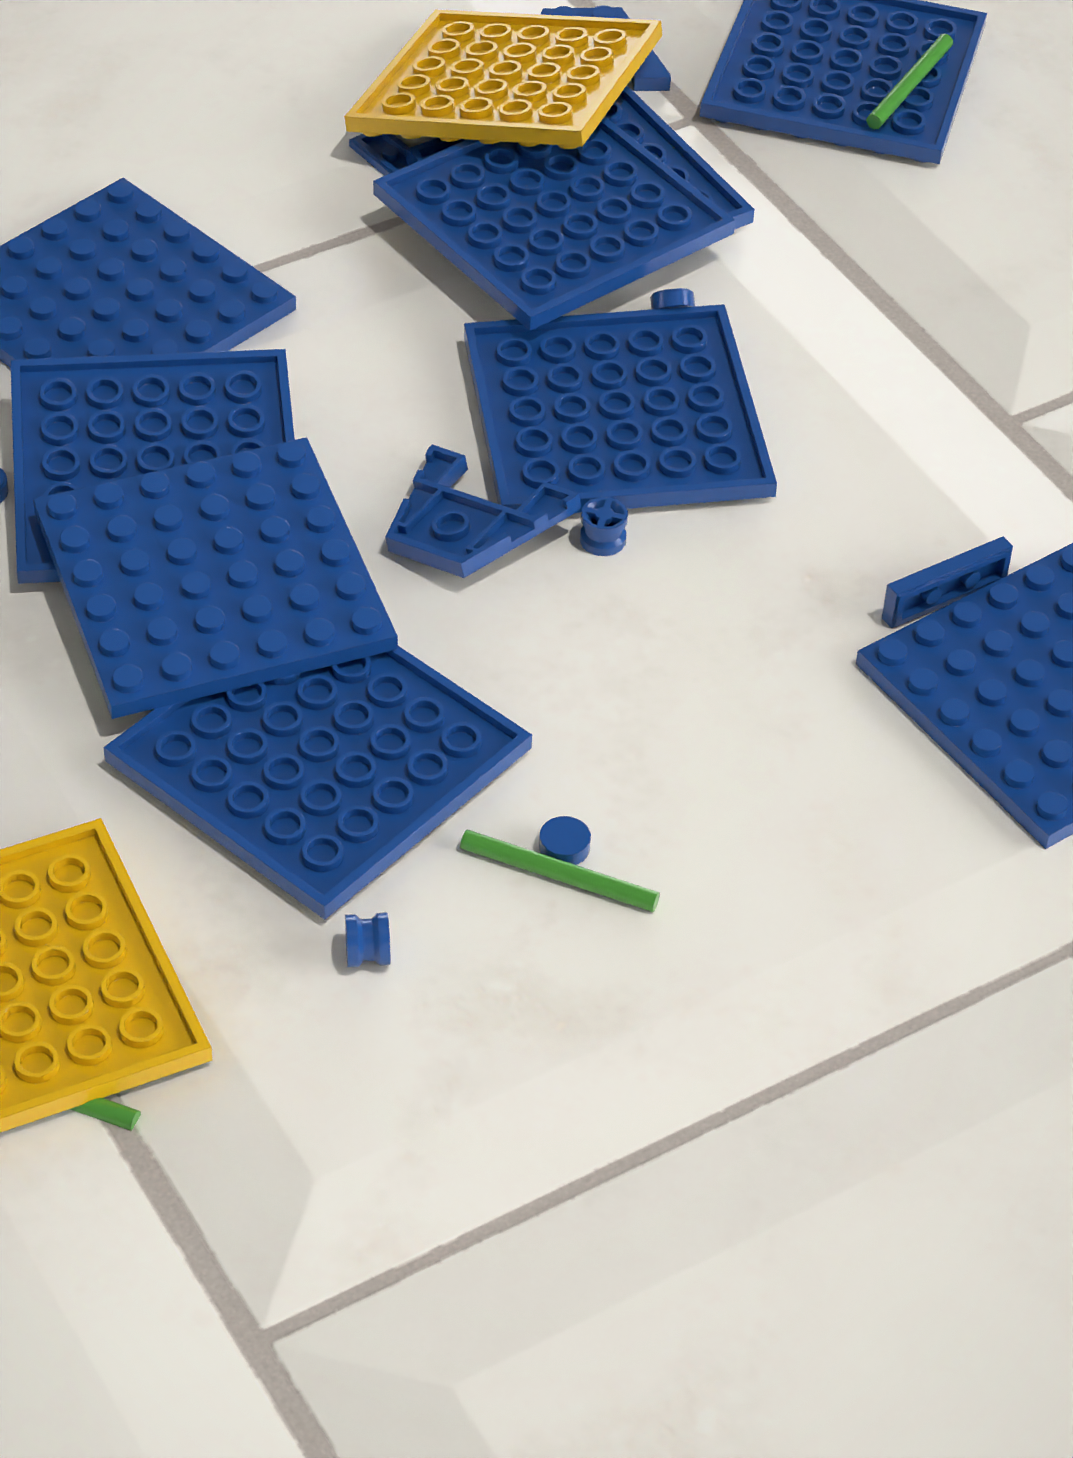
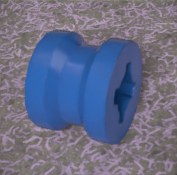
M598 497L584 504L581 513V523L583 526L580 530V543L587 552L597 556H610L617 554L626 545L625 527L627 525L628 510L623 503L610 497Z
M376 913L369 919H361L356 914H345L347 967H359L363 961H375L379 966L390 965L388 913Z

